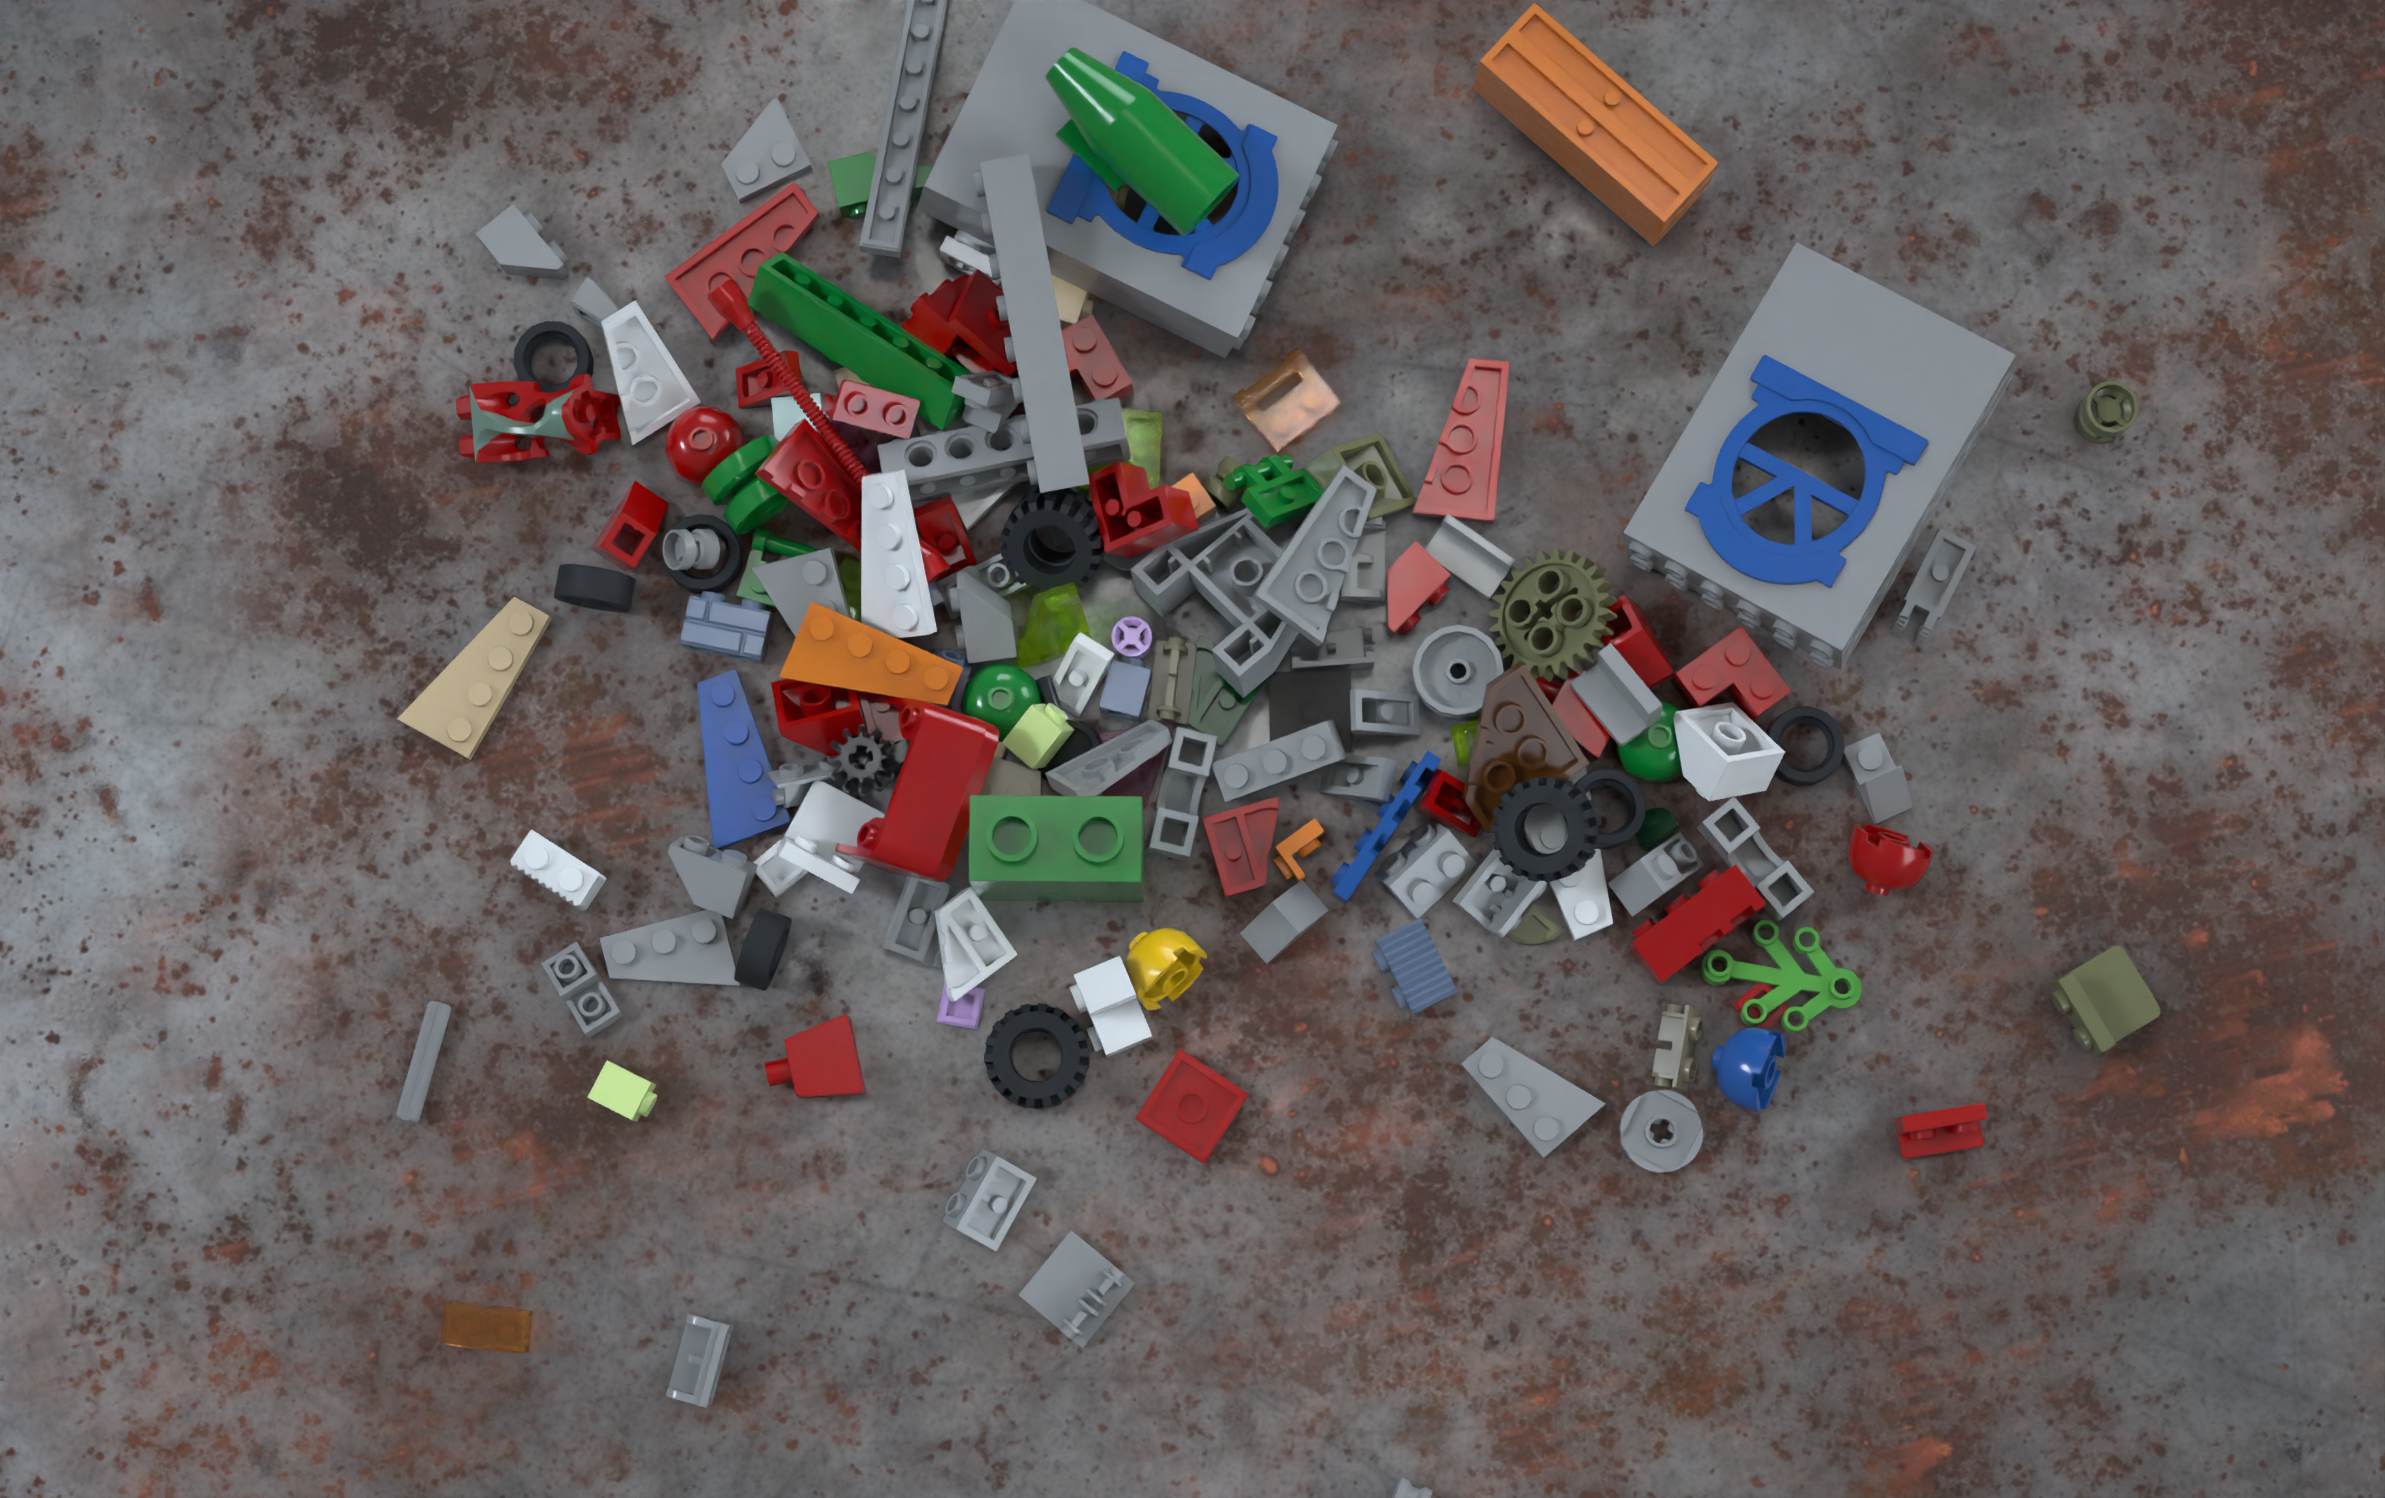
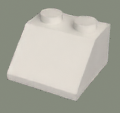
M1734 702L1676 711L1673 721L1683 776L1696 788L1699 795L1708 801H1714L1767 790L1785 751Z

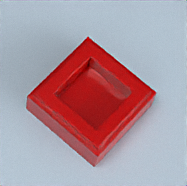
M1757 983L1735 1001L1732 1006L1740 1015L1742 1007L1748 1000H1759L1774 988L1768 984ZM1784 1002L1768 1013L1760 1025L1754 1027L1769 1029L1782 1018L1783 1014L1790 1007ZM1751 1006L1747 1008V1014L1750 1018L1759 1019L1761 1017V1012L1757 1007Z

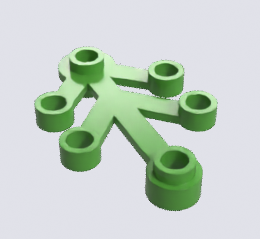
M1762 920L1756 924L1752 931V939L1756 945L1766 950L1778 968L1733 961L1731 955L1722 950L1709 952L1700 964L1701 977L1705 982L1713 986L1723 985L1730 978L1777 986L1759 1000H1748L1742 1007L1740 1012L1741 1019L1746 1025L1752 1027L1760 1025L1768 1013L1800 991L1817 993L1818 995L1802 1007H1790L1783 1014L1781 1019L1782 1027L1791 1034L1803 1031L1808 1021L1829 1007L1839 1010L1852 1007L1859 1000L1862 992L1861 983L1856 974L1845 968H1835L1818 945V933L1809 927L1799 929L1792 940L1794 949L1798 953L1807 956L1820 976L1805 974L1778 939V927L1770 920ZM1768 928L1772 933V938L1769 940L1762 939L1758 934V929ZM1808 935L1813 941V946H1802L1799 942V936ZM1716 959L1723 961L1726 970L1723 972L1715 971L1712 968V961ZM1839 981L1844 982L1848 987V993L1839 994L1835 990L1834 984ZM1751 1006L1757 1007L1761 1012V1017L1759 1019L1750 1018L1747 1014V1008ZM1797 1014L1802 1020L1801 1026H1792L1788 1022V1015Z

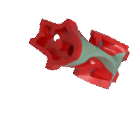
M590 374L578 375L571 379L569 387L552 393L541 392L539 382L504 381L469 385L470 394L456 399L457 415L460 420H472L473 434L461 436L459 440L461 457L475 458L476 463L510 464L550 457L549 450L545 448L543 438L563 440L575 447L577 452L585 455L596 454L601 441L621 439L620 427L616 417L617 408L621 404L619 395L594 390ZM517 394L520 398L516 406L511 407L509 399L511 395ZM544 408H545V412H544L543 417L541 418L540 421L537 422V420L539 419V417L541 416V414H542V412H543V410H544ZM524 437H528L532 442L531 447L524 450L517 447Z

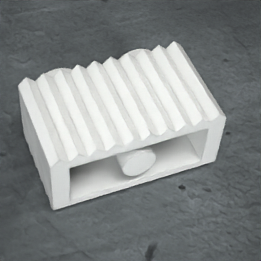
M533 830L528 833L510 860L512 867L581 911L587 910L606 881V877Z

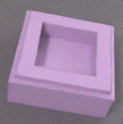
M944 982L937 1023L978 1031L986 990L974 987L958 1000L950 1001Z

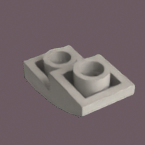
M1001 553L976 566L970 565L958 571H965L1004 599L1032 586L1027 581L1021 585L1015 580L1018 573L1016 571L1009 573L1005 566L1009 558H1003ZM956 573L935 583L944 600L951 620L961 618V613H953L949 588L957 587Z
M577 941L541 963L559 995L565 1000L588 1038H591L624 1017L611 993Z

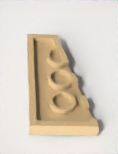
M513 597L397 719L471 760L552 618L520 599Z

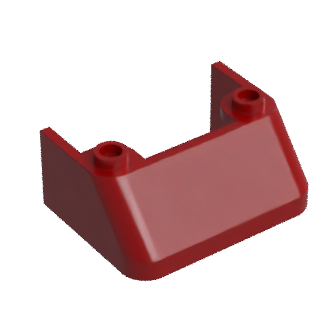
M890 696L887 704L902 710L898 720L901 736L911 741L884 818L875 817L862 825L857 835V847L838 843L835 851L889 873L940 883L950 876L956 865L970 825V795H980L998 745L999 731L996 726L983 720L922 700Z

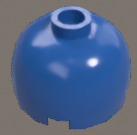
M1751 1027L1738 1030L1731 1035L1725 1046H1717L1712 1058V1069L1717 1070V1083L1722 1094L1731 1103L1758 1113L1761 1112L1760 1108H1767L1775 1093L1781 1075V1070L1776 1069V1056L1783 1058L1785 1056L1784 1034L1770 1029Z

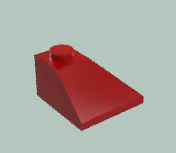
M792 679L771 682L779 731L784 738L826 756H834L841 753L836 752L831 747L832 741H838L843 745L847 743L842 734L843 730L848 729L853 738L858 737L857 729L859 725H865L867 729L857 690Z

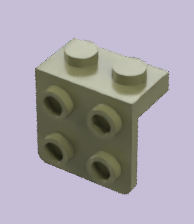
M2118 945L2109 948L2048 984L2053 992L2051 993V998L2055 1006L2063 1015L2066 1014L2075 1028L2073 1029V1034L2083 1050H2088L2091 1056L2103 1053L2115 1046V1042L2158 1018L2161 1012L2159 1005L2123 947Z

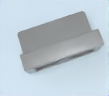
M1449 514L1444 518L1441 527L1425 548L1452 577L1487 601L1491 599L1501 585L1500 581L1505 579L1515 562L1508 554Z
M1611 643L1598 652L1596 665L1572 682V690L1619 746L1626 745L1660 720L1661 702Z

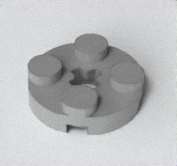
M1671 1090L1650 1091L1632 1100L1624 1110L1619 1123L1620 1146L1625 1151L1627 1157L1636 1166L1652 1173L1673 1172L1689 1164L1699 1152L1703 1141L1701 1119L1697 1114L1698 1112L1694 1104L1685 1096ZM1662 1120H1665L1669 1123L1667 1130L1672 1133V1137L1670 1140L1662 1139L1657 1143L1653 1140L1654 1133L1650 1131V1126L1652 1123L1659 1125Z

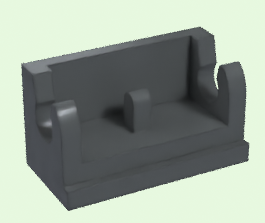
M1372 628L1327 631L1323 643L1319 646L1301 633H1298L1290 646L1291 674L1373 669L1375 659L1372 649Z

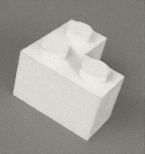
M1120 956L1074 974L1077 984L1069 988L1079 1012L1082 1013L1088 1010L1094 1026L1087 1028V1032L1095 1051L1104 1049L1106 1056L1109 1057L1153 1039Z

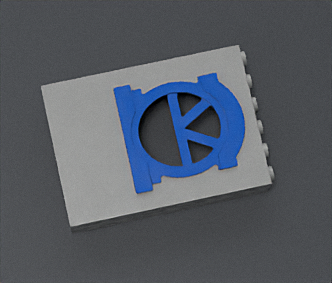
M1015 0L924 185L917 210L995 247L994 238L985 239L981 214L989 213L986 196H977L973 173L981 171V161L1029 153L1051 274L1226 358L1232 347L1237 350L1241 348L1252 329L1256 318L1249 314L1256 315L1273 282L1266 278L1273 279L1287 254L1289 247L1283 243L1288 245L1294 233L1298 230L1306 213L1304 210L1310 198L1313 197L1321 181V174L1336 149L1339 141L1332 137L1338 125L1083 0ZM1075 47L1150 89L1173 112L1188 115L1185 123L1196 134H1198L1202 125H1207L1222 138L1231 152V157L1223 159L1241 177L1238 180V188L1233 205L1218 223L1211 224L1206 217L1195 228L1194 234H1189L1185 237L1182 235L1158 233L1153 230V227L1159 217V213L1148 203H1146L1138 222H1134L1115 204L1106 188L1105 182L1055 136L1071 117L1045 77L1052 66L1070 48Z
M1796 242L1623 532L1626 553L1631 556L1629 561L1646 572H1650L1653 568L1666 575L1665 581L1681 591H1686L1687 588L1696 591L1702 595L1700 599L1705 604L1716 610L1722 611L1723 607L1733 611L1738 614L1736 619L1751 629L1758 630L1759 627L1770 631L1774 634L1772 638L1780 645L1794 650L1797 646L1810 653L1809 659L1817 665L1826 669H1831L1834 666L1842 670L2011 383L2016 355ZM1815 413L1846 428L1853 435L1861 449L1865 464V482L1860 500L1858 501L1747 441L1767 423L1789 414ZM1737 459L1774 477V479L1738 499L1733 497L1732 477ZM1794 488L1795 542L1793 545L1776 543L1763 538L1755 533L1742 519V516L1786 490ZM1811 497L1848 516V519L1839 528L1816 541L1812 539Z

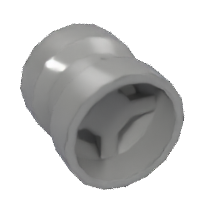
M686 529L670 530L664 538L663 557L667 566L672 570H688L691 566L695 569H712L719 560V540L711 529H695L692 532Z

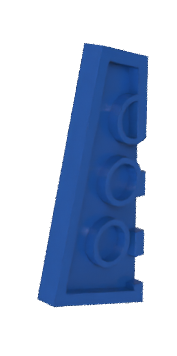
M734 669L697 683L713 848L721 850L791 824L792 821L787 808H784L783 805L776 806L774 803L772 790L778 788L767 776V772L773 771L737 670Z
M1427 750L1419 764L1415 761L1410 763L1399 780L1405 785L1395 798L1390 794L1388 802H1384L1376 815L1382 819L1375 830L1371 831L1366 828L1355 844L1354 849L1359 853L1352 864L1348 865L1343 862L1332 878L1331 883L1336 886L1332 893L1333 897L1346 905L1434 775L1442 759Z

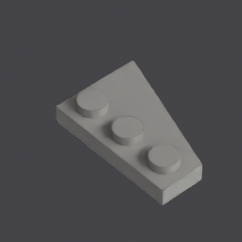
M1150 719L1046 772L1045 775L1050 787L1064 796H1097L1142 763L1157 756L1173 740L1168 727Z
M704 910L600 938L610 979L741 987V983L734 980L736 963L724 916L713 911Z

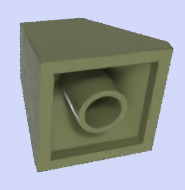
M1381 433L1332 446L1303 467L1323 490L1326 489L1339 468L1343 465L1374 486L1377 490L1366 521L1413 507L1417 502Z

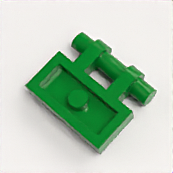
M1273 454L1260 460L1259 464L1254 466L1251 464L1236 467L1233 473L1224 477V484L1228 490L1232 491L1238 488L1246 490L1241 501L1265 528L1309 513L1324 492L1322 487L1305 468L1292 472L1293 461L1287 454L1282 456Z

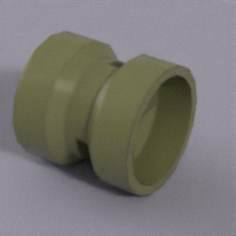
M1225 456L1218 464L1216 475L1214 477H1207L1201 484L1212 501L1227 513H1230L1237 506V497L1246 491L1239 488L1230 491L1225 487L1224 477L1233 473L1236 467L1241 466L1229 456Z

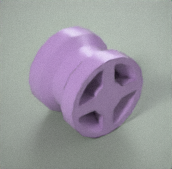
M1134 616L1125 617L1113 627L1111 634L1112 645L1115 653L1120 658L1126 656L1141 660L1151 651L1153 643L1151 629L1141 618Z

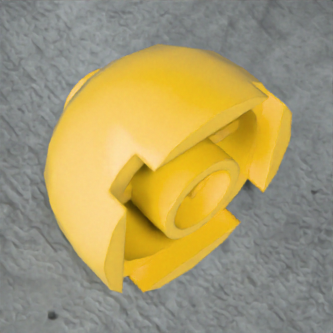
M1163 928L1150 933L1142 932L1137 935L1129 945L1130 951L1126 957L1124 967L1138 1001L1147 1010H1157L1161 1008L1157 1001L1162 1000L1166 996L1171 1001H1174L1194 983L1203 970L1199 960L1200 958L1207 959V954L1183 931L1174 928Z

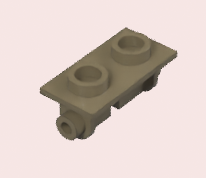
M1169 638L1168 641L1157 639L1147 720L1153 719L1158 722L1188 725L1197 644L1185 643V640L1181 638Z
M1668 1004L1667 1011H1662L1658 1040L1671 1042L1672 1047L1671 1050L1656 1048L1651 1077L1655 1078L1654 1086L1670 1088L1671 1081H1673L1672 1087L1688 1092L1689 1083H1693L1697 1073V1060L1694 1058L1696 1042H1700L1703 1036L1704 1020L1700 1017L1701 1011L1690 1005L1685 1006L1683 1014L1684 1006Z

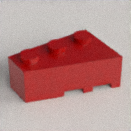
M1736 864L1722 875L1715 869L1699 881L1697 885L1701 891L1689 900L1683 893L1667 905L1664 909L1669 915L1657 924L1650 918L1631 932L1636 940L1629 944L1628 947L1657 985L1661 984L1766 905L1765 901Z

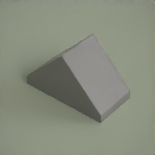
M1301 880L1271 902L1240 932V935L1267 965L1329 910L1306 883Z

